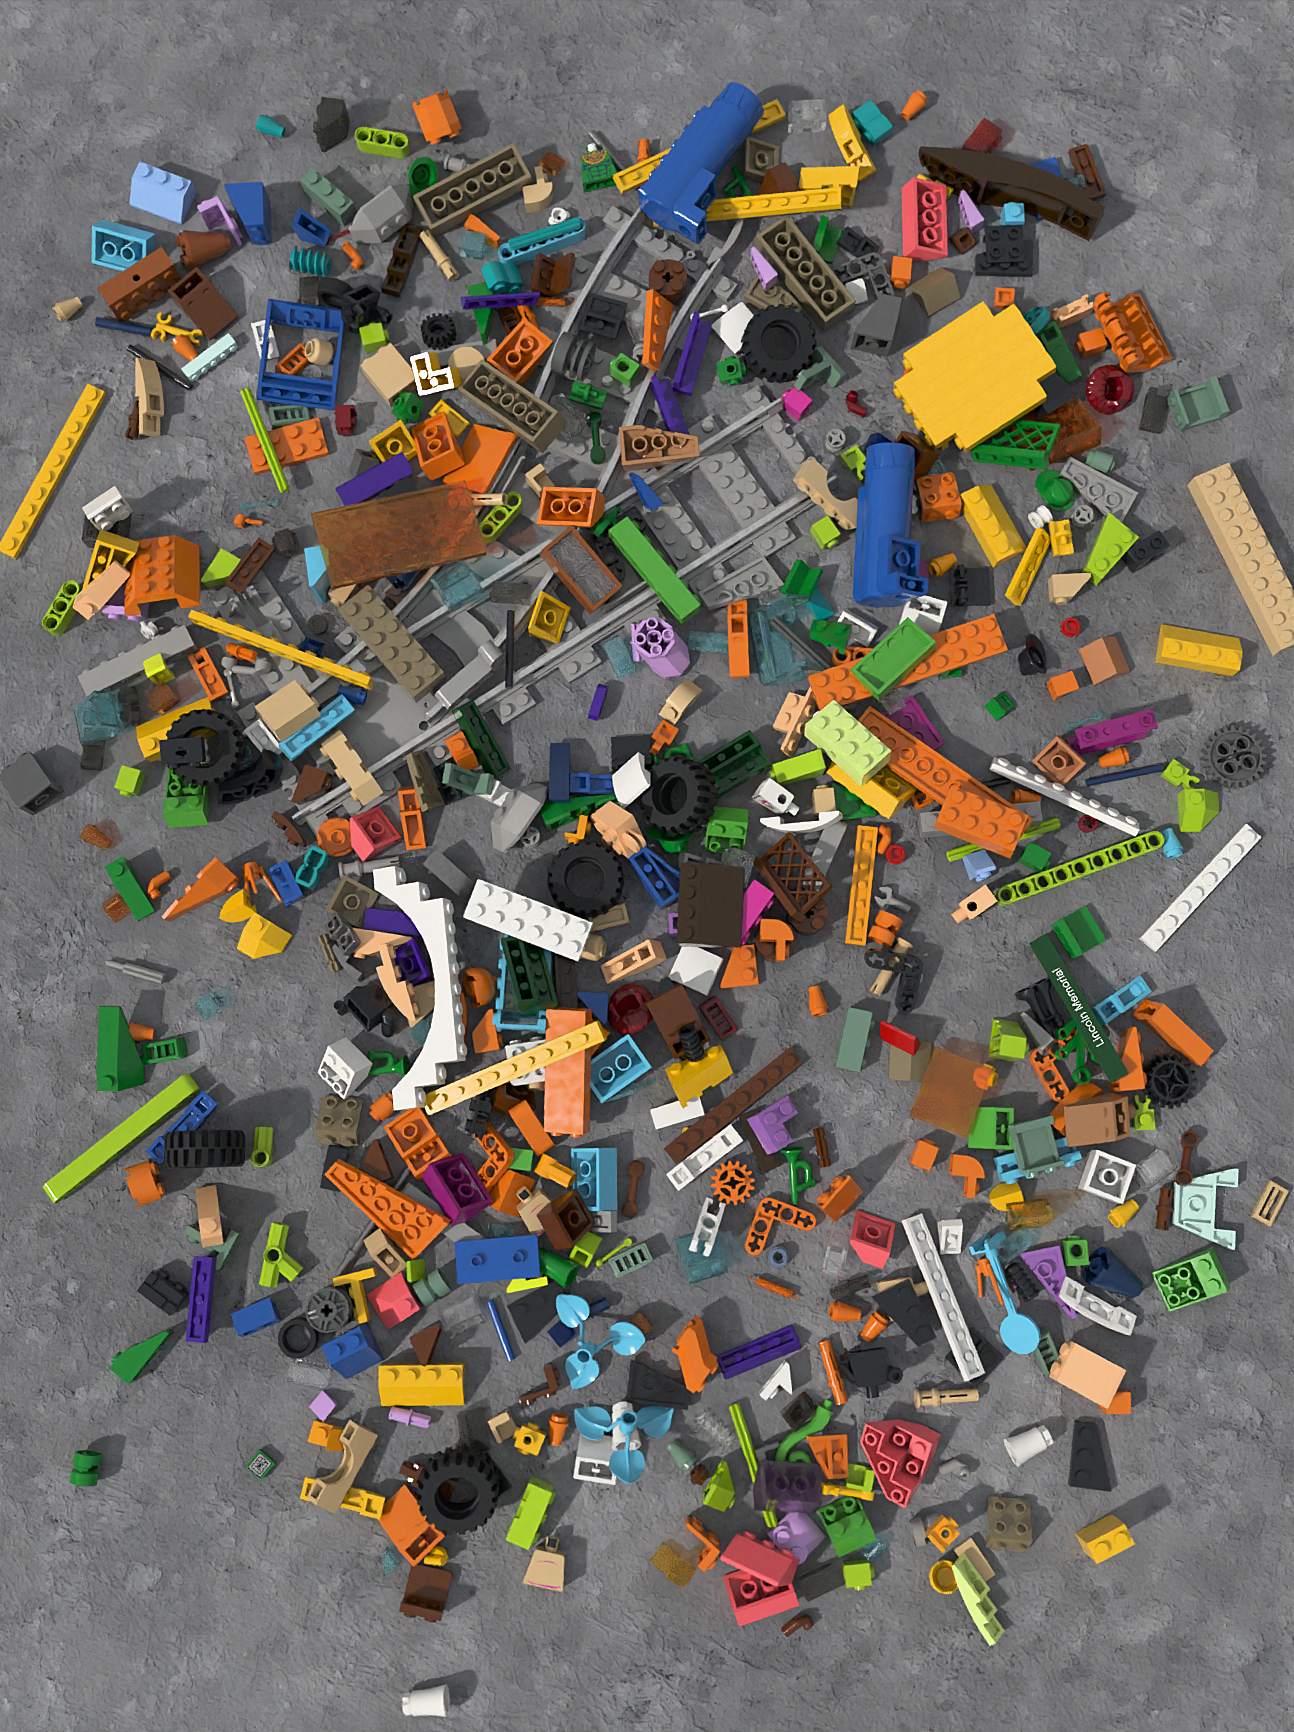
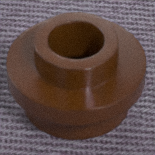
M703 1464L694 1466L691 1470V1483L694 1485L698 1484L701 1486L707 1479L708 1470L705 1469Z

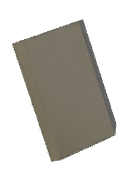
M747 137L744 147V173L755 182H763L767 169L779 165V146Z
M343 875L325 911L332 915L336 911L339 912L349 924L360 929L364 923L366 908H372L379 893Z
M921 1041L922 1044L914 1056L890 1044L888 1080L929 1083L931 1042Z

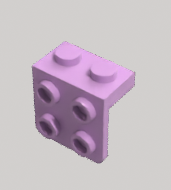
M218 196L210 200L203 201L197 206L209 231L226 223L238 246L242 245L240 241L242 235L225 202L221 203Z
M125 582L109 599V605L102 607V613L107 615L109 619L120 620V617L128 618L130 621L148 619L149 602L140 603L141 615L128 616L124 613V599L126 598L124 594Z

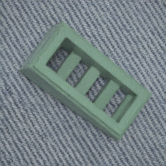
M275 406L269 407L268 410L271 430L310 420L308 407ZM302 410L303 418L299 417L298 411ZM292 412H294V414H295V418H293V419H292V416H291V413H292ZM283 414L287 415V419H284Z
M645 1241L608 1259L616 1278L654 1261ZM639 1249L642 1250V1252H643V1254H644V1256H645V1258H646V1259L643 1260V1261H642V1259H641V1257H640V1255H639V1253H638V1251H637V1250H639ZM633 1252L638 1261L637 1264H634L633 1259L630 1255ZM624 1256L627 1257L631 1267L627 1268L623 1260ZM618 1259L624 1269L621 1272L615 1262Z
M1045 1327L1039 1328L1041 1335L1040 1343L1033 1352L1044 1375L1047 1377L1051 1373L1052 1365L1047 1367L1046 1364L1053 1360L1057 1361L1059 1353L1049 1331ZM1048 1344V1347H1046V1348H1044V1349H1042V1350H1039V1348H1041V1347H1043V1346H1045V1345ZM1052 1352V1355L1043 1359V1356Z

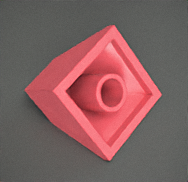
M379 806L350 818L351 845L362 861L377 856L401 839V836Z
M856 1210L850 1243L864 1263L883 1269L891 1252L895 1223Z
M402 1272L366 1295L387 1330L423 1307Z

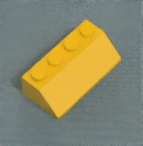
M991 484L976 486L960 495L962 502L961 511L993 568L1025 553L1027 547Z
M1162 624L1155 662L1234 676L1240 671L1243 651L1239 638Z
M209 697L136 726L137 740L144 758L149 762L161 759L159 740L167 739L166 733L168 730H171V724L177 721L182 714H187L195 709L215 711ZM200 729L192 733L189 738L204 737V740L218 734L211 729Z
M833 761L826 772L835 781L840 782L851 793L856 794L866 804L876 809L880 815L888 819L897 814L917 790L915 786L886 766L878 771L862 787Z
M420 1362L380 1364L378 1388L381 1406L465 1405V1362H430L426 1367L421 1366Z

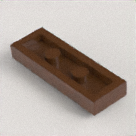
M1088 144L1069 149L1068 154L1081 188L1092 193L1090 197L1092 201L1104 198L1106 191Z
M258 537L226 579L225 585L242 595L275 552V548Z

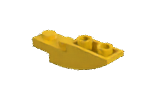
M842 104L828 115L829 121L847 164L860 166L858 180L863 181L877 170L861 141L862 137L845 104Z

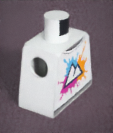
M771 778L762 781L751 797L777 815L786 812L794 817L799 810V807L791 802L794 795Z

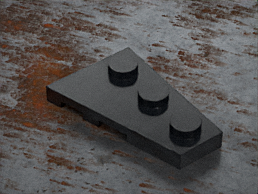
M1033 238L1024 241L1025 262L986 263V252L976 254L975 276L1032 277Z
M910 1279L871 1296L918 1347L937 1338Z
M554 1281L507 1305L524 1343L557 1312V1296L559 1294H571L569 1289L563 1288Z
M631 1359L626 1402L688 1410L690 1390L687 1389L686 1385Z
M1074 1420L1068 1485L1112 1492L1097 1424Z

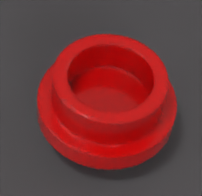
M1067 618L1061 624V631L1067 637H1075L1081 630V625L1075 618Z
M891 845L886 850V859L891 864H900L906 857V852L900 845Z

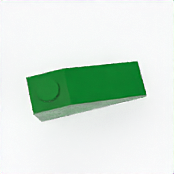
M486 282L467 286L469 296L496 294V292L488 289ZM496 308L473 309L483 345L487 344Z
M121 857L104 866L113 884L137 921L156 912L128 859Z
M169 1329L123 1352L119 1351L112 1359L113 1364L109 1369L127 1384L133 1383L174 1331Z

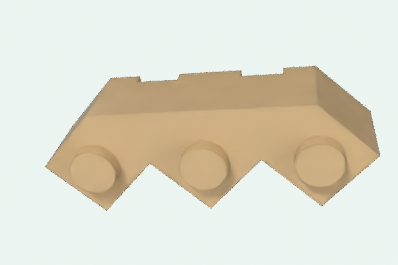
M339 728L318 740L322 745L319 749L324 757H330L337 767L334 770L340 780L344 778L352 790L349 793L355 802L359 800L364 806L383 793Z

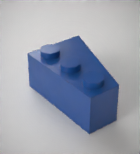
M646 847L641 848L638 853H634L628 858L627 863L660 910H663L679 899L680 872L676 869L674 870Z

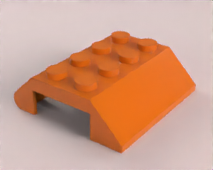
M1110 292L1101 293L1095 298L1092 306L1095 311V317L1100 321L1103 333L1109 339L1112 351L1117 355L1120 367L1125 373L1147 372L1173 359L1140 293H1130L1119 302H1109Z
M176 535L136 540V542H139L137 552L126 564L127 570L131 575L125 581L124 594L126 598L124 599V613L128 616L141 615L140 603L177 598L181 609L200 606V546Z

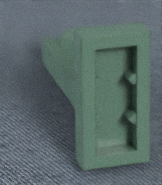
M819 346L815 349L814 357L811 359L810 363L812 366L808 370L803 369L797 375L798 379L794 387L800 391L817 380L824 378L832 388H835L846 373L824 348Z
M445 763L442 783L462 790V794L491 795L494 775L474 773L452 763Z
M187 1225L184 1234L188 1235L187 1239L199 1244L201 1242L200 1228L194 1225ZM233 1229L230 1231L226 1241H223V1244L205 1247L210 1252H219L216 1257L215 1270L221 1271L224 1269L243 1232Z

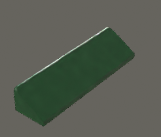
M472 699L452 710L485 773L494 775V778H497L511 769L474 700Z

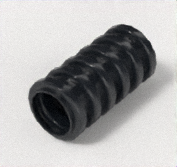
M691 1024L684 1025L678 1030V1035L687 1060L690 1062L700 1061L705 1054L696 1028Z
M1014 1262L1005 1269L1004 1274H1008V1279L1012 1280V1285H1015V1289L1020 1291L1019 1295L1024 1297V1302L1031 1301L1040 1291L1035 1289L1036 1286L1034 1283H1031V1278H1027L1028 1274L1023 1272V1267L1020 1268V1263Z

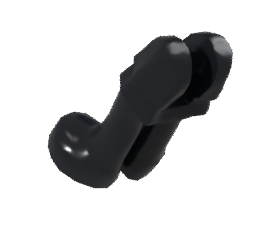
M1045 978L1034 983L1033 986L1019 990L1015 993V996L1018 1000L1026 1001L1029 1004L1037 1024L1054 1038L1048 1023L1052 1021L1056 1029L1063 1028L1065 1023L1053 1002L1050 993L1051 981L1049 978ZM1036 992L1040 995L1049 1015L1046 1016L1044 1014Z

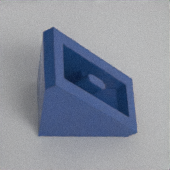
M298 209L291 225L301 241L322 247L326 245L332 229L302 209Z
M579 992L577 994L578 998L588 1009H592V1013L605 1026L608 1020L609 994Z

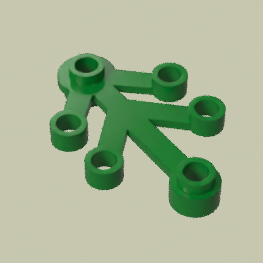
M1073 1018L1063 1028L1056 1029L1055 1037L1058 1040H1066L1069 1037V1032L1077 1026ZM1076 1027V1034L1063 1048L1056 1049L1054 1055L1057 1060H1066L1069 1057V1053L1076 1047V1069L1072 1073V1078L1077 1084H1086L1091 1079V1073L1085 1068V1048L1090 1053L1091 1061L1094 1063H1098L1079 1028ZM1061 1031L1064 1033L1063 1037L1060 1035Z

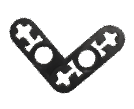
M637 514L628 517L631 521L634 520L641 523L639 530L641 533L645 531L646 520L643 516ZM611 524L601 534L605 538L606 547L603 549L602 542L598 541L599 538L594 534L593 543L601 561L611 573L614 574L613 565L616 566L618 572H621L618 578L614 575L621 583L625 579L626 571L615 544L609 538L608 530L614 526ZM612 552L615 558L612 561H607L604 559V554Z
M875 948L867 950L864 960L869 967L901 973L895 1006L900 1013H910L914 1009L923 969L922 961L914 955ZM876 953L878 958L884 959V965H882L883 962L880 960H875L872 963L869 957ZM893 956L898 957V965L890 967L888 960ZM903 958H905L904 961L910 964L915 960L918 966L911 970L908 965H903ZM908 979L914 981V986L910 990L904 989V982ZM902 992H904L905 994H912L911 997L907 995L906 1000L909 1003V1006H905L904 1009L900 1005V1002L905 1001V995L902 994Z

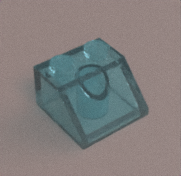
M463 559L429 579L450 612L460 609L463 604L477 599L480 594L484 593L474 572Z
M94 690L74 710L80 744L112 738L122 729V721L115 694Z
M694 1233L675 1239L689 1285L728 1272L717 1235L709 1257L703 1255L706 1248L704 1245L707 1240L699 1238L696 1246L698 1247L697 1252L689 1250Z

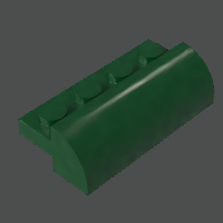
M748 730L698 761L704 764L706 768H709L712 773L710 776H713L716 780V784H714L718 788L716 799L772 766V762L762 750L760 743L751 730Z
M516 937L501 938L519 1012L527 1016H536L537 1011L557 1009L558 1001L543 948Z

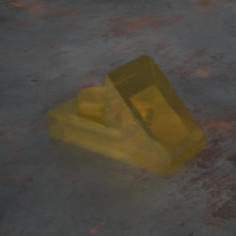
M663 1543L650 1559V1563L667 1576L668 1581L683 1588L696 1571L694 1567Z

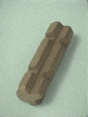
M323 934L319 936L318 940L320 945L323 946L322 950L327 962L330 963L329 968L331 972L341 970V964L337 961V957L332 949L333 944H330L331 939L329 935Z

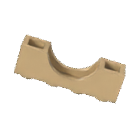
M815 459L804 462L793 478L797 487L801 491L806 492L814 503L819 504L828 516L833 517L842 529L847 531L856 528L858 499L856 497L844 501L836 499L830 493L827 486L828 471Z
M349 1420L339 1438L344 1447V1457L340 1466L331 1475L317 1478L307 1498L316 1506L335 1514L338 1507L342 1504L349 1487L353 1484L359 1469L363 1466L370 1449L374 1446L378 1435L370 1429Z

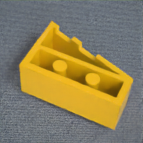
M100 529L82 590L115 560L125 568L129 560L136 554L139 542Z
M720 1044L704 1051L705 1055L700 1061L690 1062L685 1059L665 1068L682 1109L688 1106L687 1102L693 1097L699 1098L702 1096V1091L710 1085L714 1087L733 1074L727 1056Z

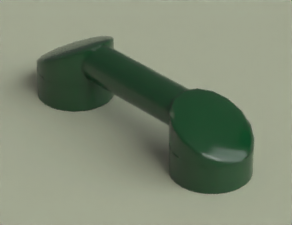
M593 411L588 413L586 417L587 424L591 427L593 441L590 459L592 463L599 465L606 458L605 450L600 444L599 434L602 416L599 412Z

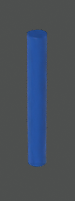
M494 1299L487 1301L486 1304L507 1361L515 1359Z

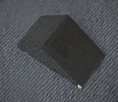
M803 1391L780 1410V1414L794 1432H797L816 1410L817 1406L808 1394Z

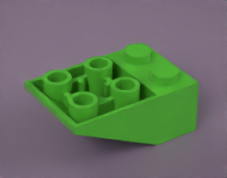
M168 768L163 815L168 827L209 825V786L188 783L186 780L179 778L174 770Z
M1213 1247L1191 1254L1151 1273L1169 1312L1228 1292L1231 1286Z

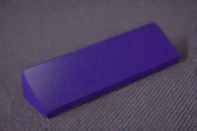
M540 292L461 296L460 299L463 310L528 306L537 304Z
M401 452L336 487L335 490L345 508L348 509L389 487L398 479H403L414 472L404 453Z
M366 908L363 924L364 930L422 936L412 919L405 912Z
M790 1325L717 1355V1361L726 1380L800 1350L801 1345L793 1325Z

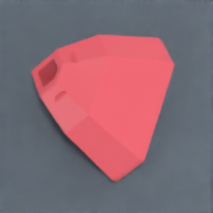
M899 1419L867 1422L865 1424L860 1443L887 1499L903 1508L907 1507L926 1475L936 1453L941 1434L924 1425Z

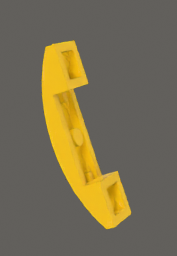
M305 1477L300 1499L310 1501L307 1495L317 1478ZM351 1486L339 1507L360 1512L361 1515L381 1519L386 1497Z

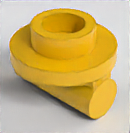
M434 1546L424 1558L425 1564L444 1566L448 1561L447 1551L441 1546Z

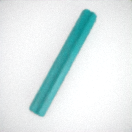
M578 217L511 238L508 240V244L513 251L580 229L581 222Z

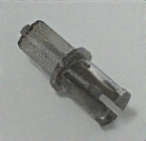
M866 1274L853 1280L847 1279L845 1283L831 1287L829 1291L832 1299L835 1300L849 1294L853 1296L857 1291L870 1288L871 1283H869L870 1280Z

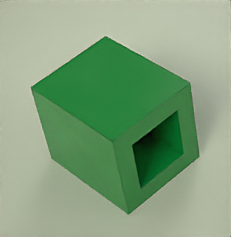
M1030 841L1025 846L1017 862L1039 873L1042 869L1046 870L1051 863L1049 857L1052 853Z

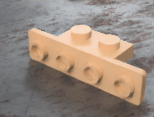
M811 687L806 696L789 692L772 726L775 730L787 733L781 750L789 757H792L793 753L797 750L801 736L805 733V724L813 716L817 705Z

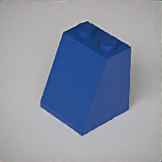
M263 182L224 184L233 208L252 244L265 245L266 243H272L270 199Z
M367 1322L321 1346L329 1365L346 1379L385 1360Z

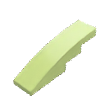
M963 1553L952 1565L955 1579L966 1607L988 1644L993 1645L1005 1630L995 1618L994 1614L997 1609L986 1595L990 1588Z

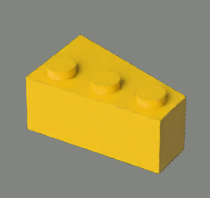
M860 166L801 168L800 191L841 187L842 205L852 206Z

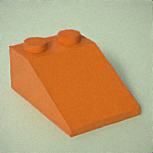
M524 318L486 360L488 364L520 386H523L530 379L552 346L553 341Z
M445 411L410 427L420 466L431 481L465 465L462 451Z

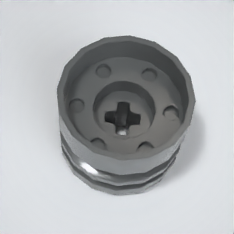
M564 331L556 344L551 360V370L564 375L570 368V378L574 379L577 377L578 381L583 382L593 366L596 343L590 341L587 345V340L582 339L577 346V336Z
M334 1285L324 1287L312 1294L307 1301L305 1309L307 1321L311 1327L319 1332L330 1333L337 1331L349 1323L353 1317L354 1300L351 1299L349 1291L343 1287H334ZM328 1305L329 1308L333 1309V1312L329 1313V1315L327 1311H324V1308Z

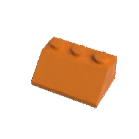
M543 487L537 525L592 527L603 515L606 497L597 488Z

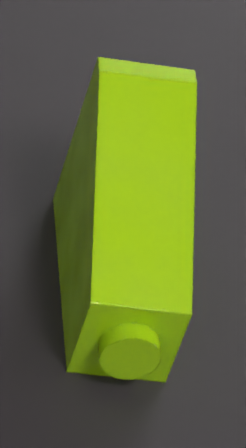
M821 749L772 765V770L769 771L770 778L780 786L821 777L826 769Z

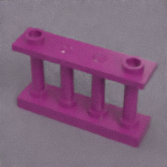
M1153 709L1075 729L1076 736L1066 738L1065 742L1082 756L1147 738L1146 731L1157 729L1158 725Z

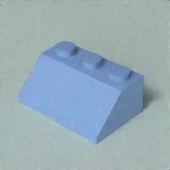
M139 162L132 176L130 206L182 225L197 192L192 181Z

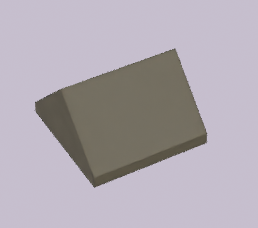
M941 267L908 286L927 317L934 315L961 298L954 273Z

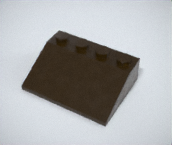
M681 863L676 942L681 947L741 948L745 867L707 863Z

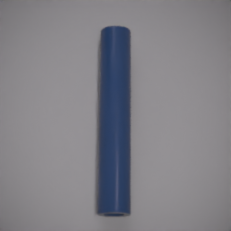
M96 317L95 320L97 327L151 337V331L153 330L152 327Z

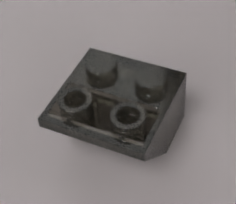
M322 97L321 103L317 105L318 118L313 124V132L317 136V144L320 145L321 151L327 152L347 138L350 118L344 100Z

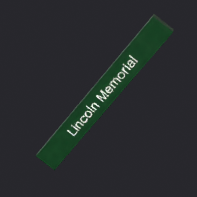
M1047 933L1030 942L1031 948L1110 1083L1112 1084L1129 1075L1128 1070Z

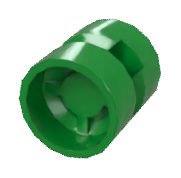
M90 1450L75 1451L73 1459L75 1468L71 1470L69 1483L77 1486H96L99 1477L97 1468L101 1466L103 1454Z

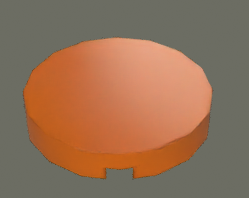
M332 817L324 821L317 832V841L320 848L334 857L350 853L353 849L351 845L350 822L341 817Z

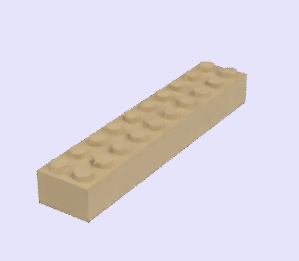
M1226 463L1194 477L1187 486L1272 655L1275 656L1293 648L1294 590L1229 463Z

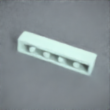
M228 333L181 368V370L190 382H193L212 366H216L220 360L225 359L228 354L234 352L238 345Z

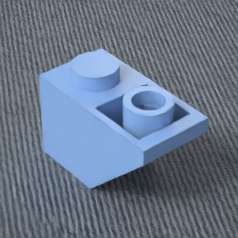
M985 849L965 855L962 858L970 881L976 879V882L986 880L992 876L991 873L996 869Z

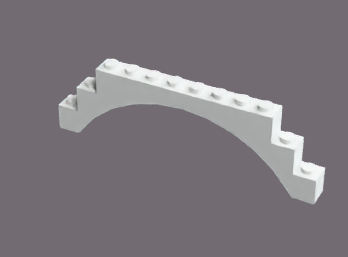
M392 866L374 869L375 890L394 901L412 919L422 935L431 957L435 978V1007L431 1028L423 1050L411 1070L392 1089L394 1110L425 1108L426 1094L423 1091V1087L445 1084V1063L466 1061L467 1047L464 1044L463 1036L465 1034V1027L462 1023L463 1006L460 1003L461 986L458 983L459 965L456 962L457 945L454 940L456 928L452 919L454 908L451 900L448 899L428 900L430 891L427 884L421 882L405 884L406 874L403 868Z

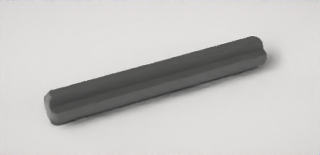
M775 616L771 620V626L820 671L832 668L830 663L781 618Z

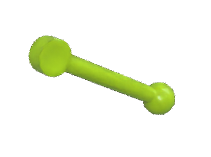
M626 1238L623 1244L603 1258H598L595 1261L596 1266H602L604 1261L621 1249L631 1246L632 1240Z

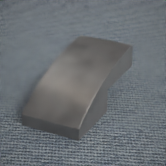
M334 944L332 949L340 964L351 976L361 982L365 975L349 964L354 957L343 955L340 947Z

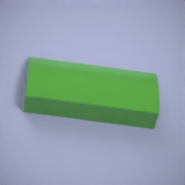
M907 617L850 671L880 701L936 650V641Z

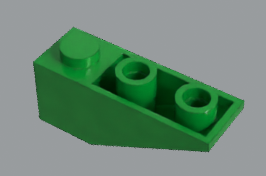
M1053 321L1046 325L1039 332V335L1054 361L1060 377L1069 384L1080 378L1082 374L1056 321Z

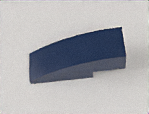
M550 743L549 802H569L570 743Z

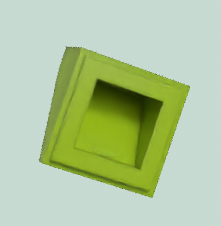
M414 1259L406 1262L408 1282L419 1281L422 1278L426 1279L424 1259Z

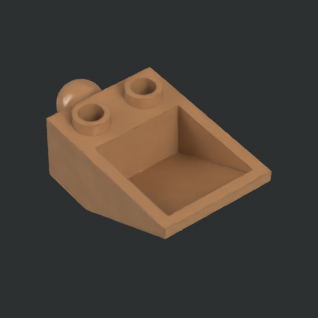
M1112 1092L1064 1106L1067 1146L1073 1147L1112 1142L1131 1136L1129 1120L1133 1119L1136 1115L1135 1106L1128 1103L1127 1096Z

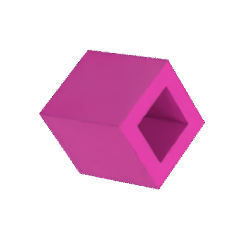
M795 387L791 390L788 389L782 396L783 409L798 421L811 408L812 399L801 390L798 391Z

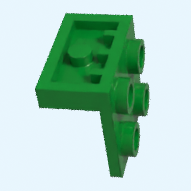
M1086 906L1051 925L1071 960L1106 940Z

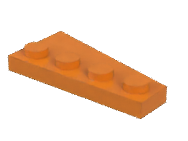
M653 289L648 290L646 293L642 364L650 370L656 371L660 369L674 305Z

